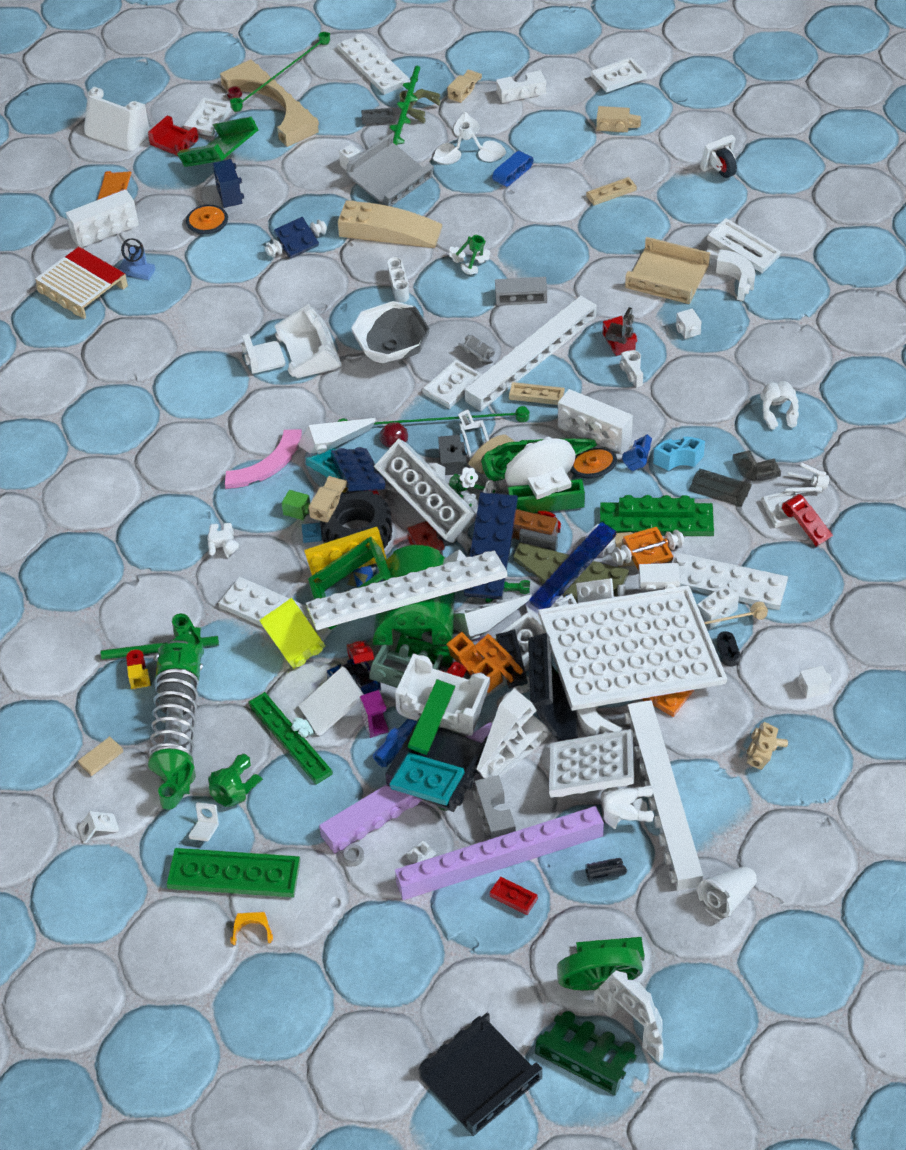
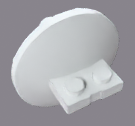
M546 437L542 441L529 443L524 447V450L507 464L505 473L506 483L509 487L529 485L536 499L571 488V481L567 473L574 464L575 451L571 444L563 439Z

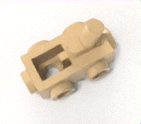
M766 722L761 723L759 728L756 727L751 735L753 740L747 749V764L762 770L770 761L772 752L777 747L786 748L788 740L776 738L778 728Z

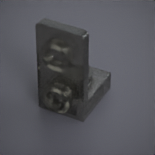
M628 307L623 317V325L611 323L606 332L605 339L626 344L628 338L632 337L634 315H632L631 307Z

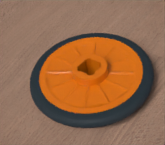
M216 205L196 207L186 217L187 227L198 234L216 233L223 229L228 222L227 212Z
M592 448L575 456L574 464L570 470L575 476L591 479L601 477L614 469L617 464V456L613 451L606 448Z

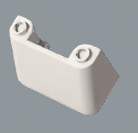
M93 87L88 92L84 124L85 134L88 137L127 151L138 148L148 138V131L150 130L145 104L132 101L123 107L102 99L104 96L103 90Z
M309 304L275 325L277 331L275 335L280 342L283 341L286 344L292 361L288 364L289 368H287L292 377L302 378L335 370L342 366L328 326Z
M413 654L395 692L397 712L406 718L418 721L436 679L456 686L439 727L463 736H471L475 730L485 700L490 677L477 673L472 674L470 680L433 669L428 657Z

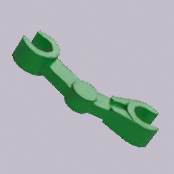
M522 580L519 583L505 582L504 592L519 591L522 594H529L530 581ZM486 599V603H490L494 599Z

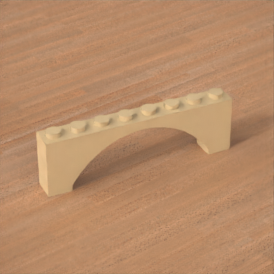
M251 59L220 73L221 84L227 91L230 87L237 86L241 92H253L271 78L266 71H263ZM275 79L256 92L276 100L285 109L286 115L282 124L277 129L279 140L286 147L319 133L318 119L310 114L308 109H305L290 93H287Z

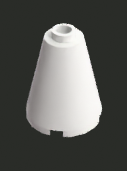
M744 866L706 878L698 884V898L700 901H704L706 904L704 909L712 917L717 919L727 918L757 882L756 874L752 869Z

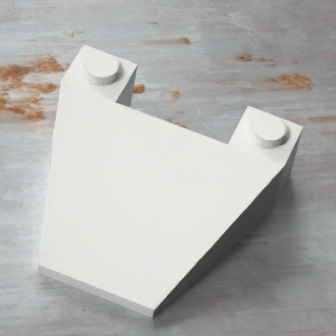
M515 688L505 694L494 718L477 766V770L483 778L497 775L502 777L537 749L551 734L547 726L533 715L537 711L533 704Z

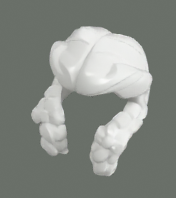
M786 381L769 382L766 384L763 392L760 393V398L763 401V419L768 424V427L770 429L778 427V422L769 409L770 405H781L787 400L791 401L789 410L786 412L787 425L791 428L796 427L799 416V405L797 403L799 401L796 397L795 389Z

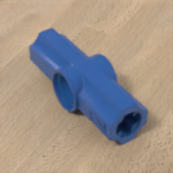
M408 718L398 729L393 728L388 733L384 744L373 754V759L379 766L387 767L394 760L415 726L416 720Z

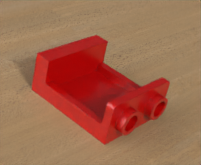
M168 115L148 131L150 145L178 156L177 153L180 150L189 149L199 140L196 127L188 131L173 125V119Z

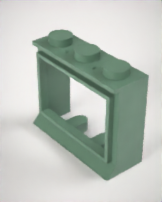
M403 644L399 653L389 650L390 645H383L372 662L369 679L398 688L404 672L383 664L387 658L408 665L411 657H408L409 646ZM422 650L419 656L423 655L427 657L428 653ZM439 655L435 664L432 665L433 669L441 670L444 655Z

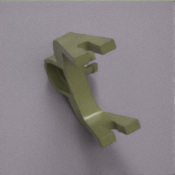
M419 89L413 93L418 100L425 97L438 106L441 104L439 93ZM407 90L400 92V102H404ZM417 101L410 102L407 114L424 124L426 122L424 118L425 111L412 108Z

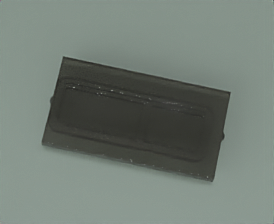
M700 468L692 480L689 491L742 507L748 497L752 484Z

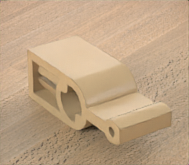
M468 69L463 76L459 75L447 87L448 98L462 103L473 91L475 83L481 80L482 74Z
M331 476L327 478L324 487L319 488L309 505L310 518L328 523L339 503L340 495L347 485L346 480Z

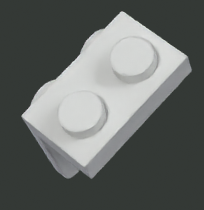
M249 334L242 335L243 343H240L242 353H246L244 355L247 365H250L252 374L286 365L278 341L253 346Z

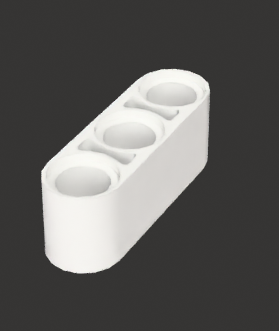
M393 257L387 261V267L394 299L397 302H406L409 299V284L403 262L400 258Z

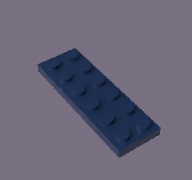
M480 492L470 557L481 555L484 552L495 551L507 570L518 496ZM506 578L464 589V596L503 600Z

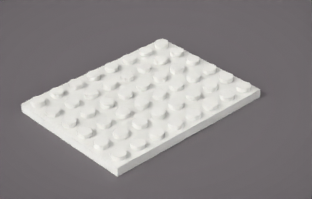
M689 586L558 606L538 611L544 633L547 632L550 636L551 653L572 711L723 685L727 682V677Z

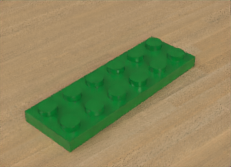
M174 848L167 888L294 898L301 859L300 856Z

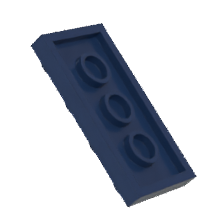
M357 447L355 449L339 448L331 450V458L342 479L347 481L346 487L348 491L385 489V481L380 472L374 467L375 463L367 448Z

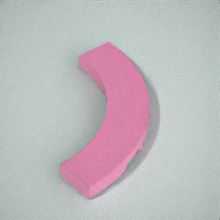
M302 429L284 430L277 448L259 463L239 470L226 471L225 489L245 487L249 483L258 480L263 481L279 472L291 461L293 454L298 450V443L302 438Z

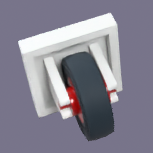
M733 135L705 145L700 165L703 172L715 168L724 178H729L736 174V158L732 153L736 139Z

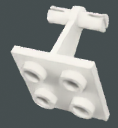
M612 579L576 583L578 603L614 598ZM617 585L618 597L626 596L625 585Z

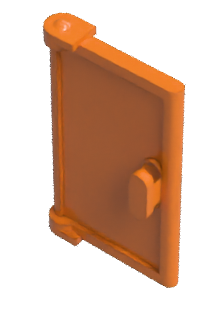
M106 171L97 200L125 189L127 190L132 172L112 173L111 171Z

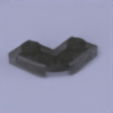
M750 450L733 454L732 460L739 473L750 481H764L781 476V470L775 459L757 463Z

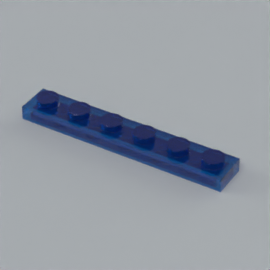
M601 522L529 599L530 604L539 610L550 608L616 537V531Z

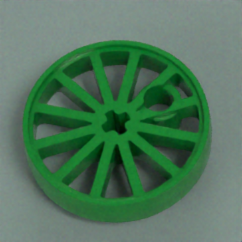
M605 947L586 950L567 956L557 964L559 985L567 989L580 991L597 990L615 971L627 973L628 980H634L643 973L639 952L626 947Z

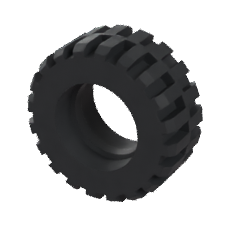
M346 490V492L341 493L339 503L328 523L320 521L323 543L374 527H378L384 549L392 538L393 528L390 507H388V503L378 494L374 495L369 490ZM353 520L370 522L367 526L359 529L343 527L344 524Z

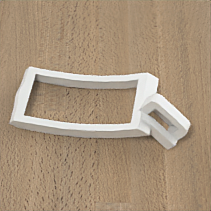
M467 409L460 412L458 416L461 424H459L470 461L472 455L464 430L481 427L486 442L489 441L483 420L473 421Z

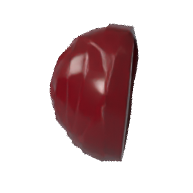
M392 422L382 428L379 438L385 447L391 448L398 439L407 443L408 432L402 424Z

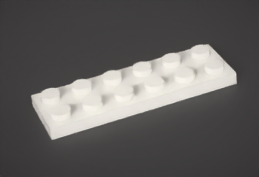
M363 33L337 44V49L384 95L402 88L403 83L410 82V79Z
M675 552L672 563H678L680 587L689 586L691 591L711 595L726 584L739 595V602L748 604L763 602L767 608L780 610L788 576Z
M239 577L218 604L219 608L263 627L259 620L290 598ZM295 601L324 642L332 630L328 627L316 630L306 605Z

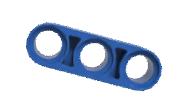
M522 151L515 152L494 170L492 180L505 187L510 186L531 168L534 161L533 157Z

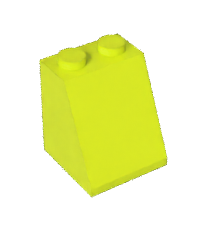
M292 598L259 620L293 669L304 665L307 659L318 655L326 647Z

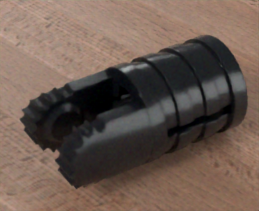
M621 858L585 864V872L589 883L624 876L628 871L623 865L624 863Z

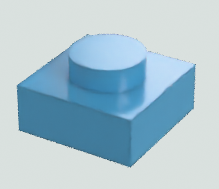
M320 522L301 524L303 543L322 541Z

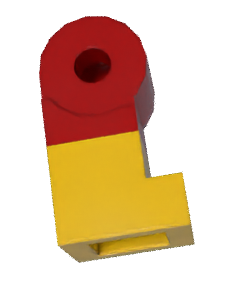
M131 650L126 657L131 689L151 686L148 669H145L146 663L143 652L141 650Z

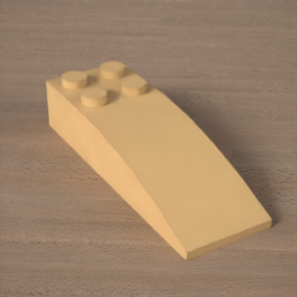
M349 200L345 201L338 219L339 237L436 248L443 227L439 222L410 211L381 204Z

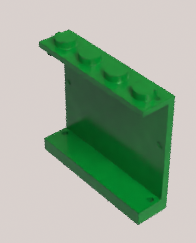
M250 116L212 124L219 136L206 146L184 149L177 153L184 167L219 162L225 159L259 131L253 118Z

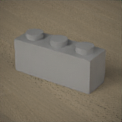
M546 277L495 279L496 306L547 303Z

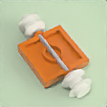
M657 527L623 536L622 542L624 545L621 546V550L618 547L614 548L612 559L621 566L623 561L630 563L632 558L638 571L639 564L667 563L672 561L674 557L670 550H674L675 545L678 548L683 546L684 536L678 530H674L673 534L666 532L664 539Z

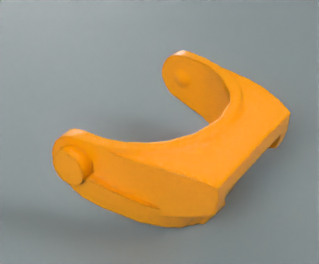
M265 912L237 913L233 937H230L231 944L236 945L237 933L242 927L250 923H258L264 926L267 930L268 943H272L273 934Z

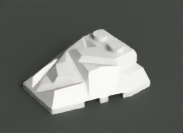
M615 971L594 992V1003L609 1017L621 1007L628 1011L644 1026L642 1048L657 1062H660L663 1059L664 1051L662 1018L658 1009L654 1006L651 993L647 992L639 982L628 980L627 973Z

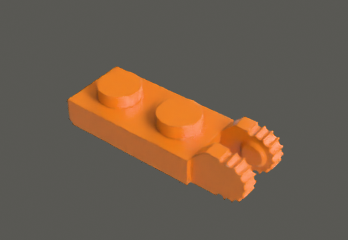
M487 634L475 645L478 653L484 659L487 657L510 683L514 679L505 670L508 666L511 665L516 673L521 674L524 672L513 657L490 634Z

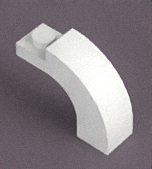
M720 249L716 273L736 278L739 281L737 300L744 301L745 294H749L750 290H754L755 269L752 263L744 256L736 252Z
M599 706L577 710V722L587 737L622 731L621 727L603 719L597 713L596 709Z

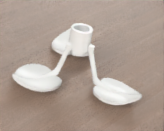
M464 112L454 126V134L458 137L457 146L455 147L451 143L440 145L435 151L433 160L444 165L457 162L461 158V152L458 149L462 138L469 140L473 137L478 148L481 149L478 152V156L485 162H493L505 156L506 150L495 141H486L481 146L475 136L480 129V125L475 119Z

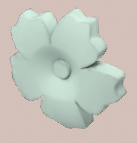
M302 718L293 719L291 726L293 731H298V734L302 737L314 734V729L308 720H303Z

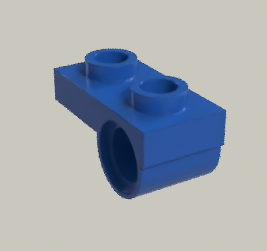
M648 434L635 440L633 448L622 454L623 462L632 472L638 468H643L647 463L652 438Z

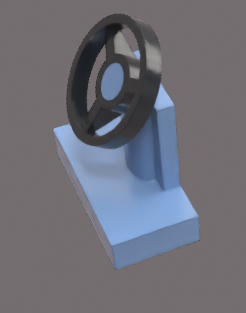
M135 238L125 240L121 246V253L124 259L118 270L125 273L126 276L149 280L155 271V265L147 263L143 244ZM130 240H134V241H136L140 246L130 245V244L127 243V242L130 241ZM125 245H126L127 248H128V253H129L130 259L127 258V256H126L125 253H124V246H125Z

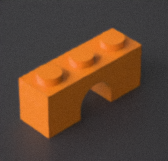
M463 632L447 643L450 655L467 668L466 672L470 676L482 673L490 677L487 693H490L503 682L500 670L487 657L485 659L482 658L473 642Z

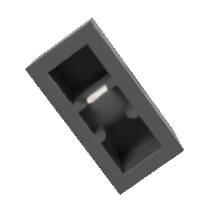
M460 435L438 437L440 464L445 467V475L462 474L463 466H467L466 455H462V453H465L464 442L460 441Z

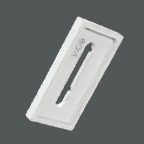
M727 218L709 233L707 237L708 241L721 249L736 252L747 258L752 263L754 269L762 274L781 254L780 250ZM725 236H731L732 239L744 245L748 249L754 250V252L760 255L761 257H757L756 255L747 251L743 247L729 240Z

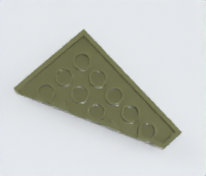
M521 542L514 554V561L518 565L523 566L527 572H532L536 575L540 582L549 589L554 590L556 594H562L563 597L572 594L577 603L576 583L612 579L614 597H618L617 585H625L629 575L628 569Z

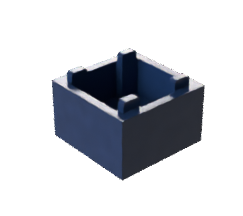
M232 159L212 163L216 188L223 208L243 204L244 193H241L240 190L242 179L241 177L238 178L236 173V163H233Z

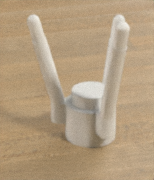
M800 463V466L815 473L812 477L793 472L787 473L790 476L810 480L811 485L814 487L786 488L785 492H822V489L826 490L829 484V475H826V472L819 471L804 463Z

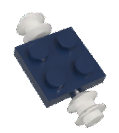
M302 216L274 229L273 233L278 241L274 239L273 244L267 242L265 251L268 256L275 258V253L281 255L283 248L290 259L319 246L316 237H319V233L326 234V224L318 219L317 224L311 222L309 227Z

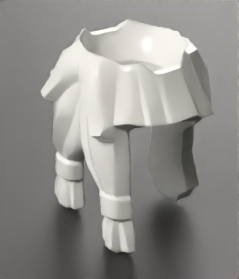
M651 785L637 788L618 789L617 787L605 789L600 794L602 820L613 829H616L617 824L621 820L652 822L654 818L653 811H648L647 803L642 798L636 799L643 796L651 797L653 794Z

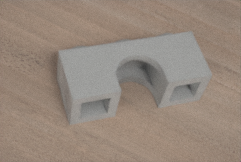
M499 775L475 780V789L472 790L474 801L479 802L477 807L480 819L484 818L483 830L485 836L493 839L515 832L516 826L510 809L503 811L494 809L495 806L505 803L504 789Z

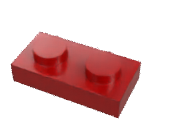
M501 876L490 891L491 898L525 915L529 914L538 900L537 894Z

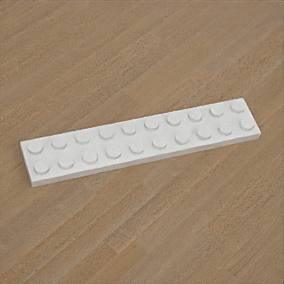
M495 551L484 552L481 555L466 557L459 561L448 562L423 571L411 572L401 577L390 578L383 582L372 583L361 588H353L350 591L335 593L321 599H314L306 602V607L316 630L503 579L508 577L507 570Z

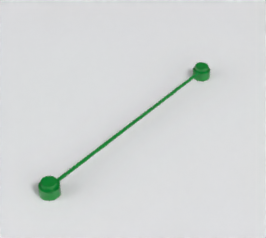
M320 32L318 34L319 42L317 44H315L313 47L307 50L304 54H302L300 57H298L296 60H294L292 63H290L288 66H286L284 69H282L280 72H278L276 75L270 78L267 82H265L263 85H261L259 88H257L243 100L241 98L231 99V109L234 112L241 111L243 108V102L247 100L249 97H251L253 94H255L258 90H260L262 87H264L266 84H268L270 81H272L274 78H276L278 75L284 72L287 68L292 66L295 62H297L299 59H301L303 56H305L319 44H329L331 40L330 33Z
M520 406L515 413L471 416L472 418L515 415V419L518 422L524 423L529 420L530 412L527 407ZM457 416V417H442V418H428V419H412V420H398V421H383V422H375L374 425H378V424H389V423H392V422L407 423V422L452 420V419H460V418H459V416ZM341 418V419L338 420V422L348 421V420H347L346 418Z

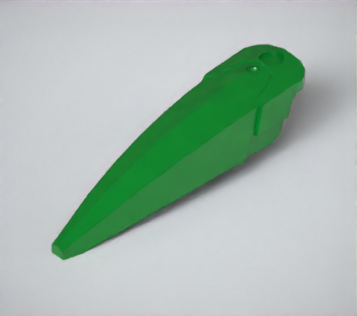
M543 439L507 442L486 452L481 460L486 477L492 481L505 480L507 464L524 450L527 444L536 443ZM563 439L571 444L575 451V456L597 446L594 439Z

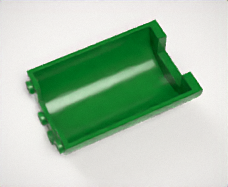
M409 545L393 551V554L386 558L385 561L391 578H397L411 572H419L430 567L441 566L445 557L435 548L424 545ZM455 592L375 614L373 645H393L392 629H432V645H447L453 639Z

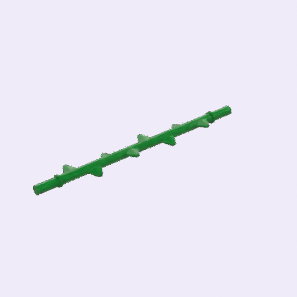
M417 65L414 67L410 82L403 83L402 85L407 89L404 102H397L398 107L401 109L398 123L389 127L394 132L393 143L395 145L405 143L400 134L403 125L411 123L406 116L410 102L418 100L413 95L421 69Z

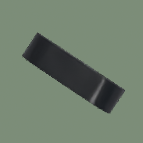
M720 632L717 636L716 645L721 661L726 666H736L739 663L740 652L735 637L731 632Z

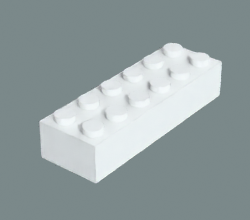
M398 439L374 465L445 540L455 543L457 537L464 533L476 520L477 513L406 442Z

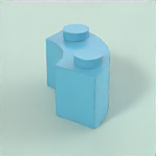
M694 437L665 440L654 448L653 464L668 471L680 465L695 467L704 457L705 441Z

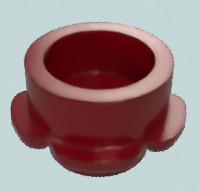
M233 86L228 89L227 96L230 99L242 97V92L239 87Z

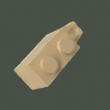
M598 106L596 131L628 132V128H640L641 116L630 114V108Z

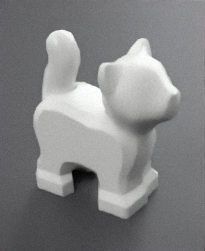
M224 523L223 530L221 531L217 530L218 524H211L207 536L209 555L213 556L217 548L223 547L226 557L229 558L231 554L239 549V544L233 538L234 529L232 524Z

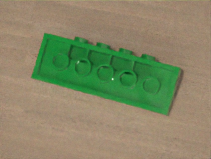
M625 495L623 498L619 497V502H600V526L613 534L637 533L657 527L662 536H665L666 532L673 534L674 530H678L683 536H714L713 503H695L694 498H690L687 495H682L679 498H671L669 495H663L661 498H653L650 495L634 498L632 495Z

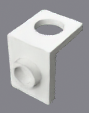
M197 802L198 822L190 832L189 839L209 841L219 826L217 807L215 804ZM202 809L210 810L212 817L203 815Z
M89 811L78 826V830L83 843H87L96 830L118 832L119 827L114 814ZM88 823L89 831L85 834V826Z

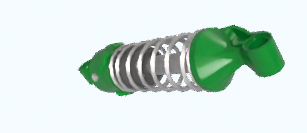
M183 613L176 614L172 618L173 633L176 638L163 644L154 657V661H157L154 689L158 694L153 700L157 707L153 709L152 713L156 720L151 725L155 733L150 738L154 746L149 750L148 767L165 781L159 787L158 794L160 805L167 810L175 808L184 794H190V785L196 778L192 753L195 748L193 740L196 734L194 730L196 725L195 714L197 712L196 701L198 699L196 689L199 685L200 671L203 667V664L200 662L201 657L204 655V648L201 638V627H194L190 618ZM160 709L164 712L166 717H158L156 714L157 710ZM187 713L190 714V716L186 717L185 719H182L183 715ZM192 718V725H190L187 722V720ZM159 721L166 723L165 730H157L155 727L156 723ZM182 723L186 724L189 727L187 730L181 732ZM189 731H191V738L186 735ZM158 734L165 736L164 743H156L154 740L155 736ZM181 736L188 740L186 743L182 745ZM188 744L191 746L190 751L184 748Z

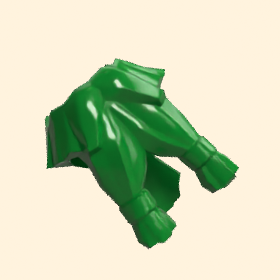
M246 754L237 755L234 762L228 768L211 772V775L208 776L209 794L216 803L224 807H231L245 801L246 795L250 790L263 780L262 777L254 774L246 783H242L240 775L251 766L250 757Z

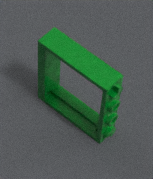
M371 536L308 578L314 599L325 598L324 590L372 558H375L379 573L357 588L368 586L372 583H379L380 580L383 582L391 578L382 549ZM339 624L334 625V626H330V627H328V628H329L330 630H332L333 628H335V627L338 626Z

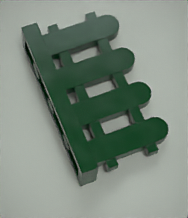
M565 1011L561 1016L557 1014L554 1018L556 1024L550 1032L545 1031L543 1035L540 1034L537 1038L535 1054L615 1096L619 1091L621 1079H624L626 1076L624 1069L630 1061L634 1063L637 1059V1055L634 1054L635 1045L631 1042H625L621 1047L614 1044L615 1035L609 1031L604 1032L601 1037L594 1034L595 1025L590 1021L584 1022L581 1026L575 1024V1014L571 1011ZM569 1030L576 1033L570 1043L563 1040ZM589 1040L596 1043L590 1053L583 1050ZM609 1051H612L616 1055L609 1064L604 1061V1058Z

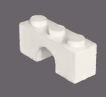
M541 70L526 73V81L515 82L512 77L497 79L496 90L501 102L506 103L546 94V80Z

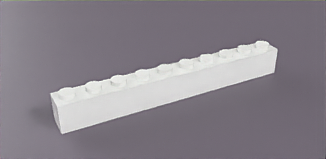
M582 296L572 301L569 306L562 309L559 314L551 318L533 335L527 337L523 343L516 346L513 351L491 366L487 372L480 375L472 384H469L465 388V402L479 411L484 410L511 388L512 382L517 383L596 318L597 305Z
M652 700L628 704L627 713H624L625 723L630 725L633 741L635 742L634 754L635 758L640 760L639 772L641 776L645 777L644 786L651 785L653 788V794L648 799L649 807L655 813V828L660 830L659 842L660 846H664L666 851L664 852L665 863L670 865V881L672 884L675 883L677 891L697 888L698 884L703 881V873Z

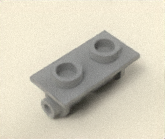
M468 334L465 337L464 344L459 342V345L464 347L463 350L470 355H476L478 361L493 363L490 359L495 354L493 348L484 342L479 347L481 340L474 335Z

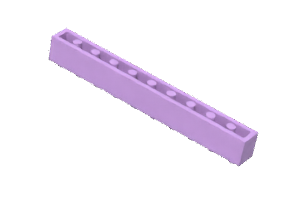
M489 722L473 732L471 736L468 735L466 737L482 743L485 737L489 735L492 723ZM385 785L319 825L320 835L335 854L340 850H344L345 847L356 840L363 839L374 829L381 828L392 818L399 817L407 809L417 806L422 799L392 790L389 786Z
M594 806L395 869L396 884L402 900H406L603 837L604 822L597 807Z

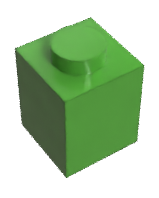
M289 490L281 502L283 515L304 521L306 515L310 514V496Z

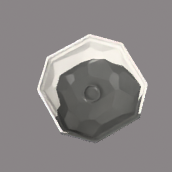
M395 301L361 311L351 328L365 355L379 363L403 360L420 353L430 332V328L416 306Z

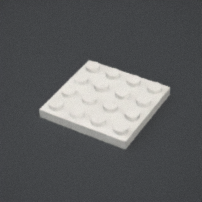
M631 729L550 744L549 793L551 798L634 784L633 736Z

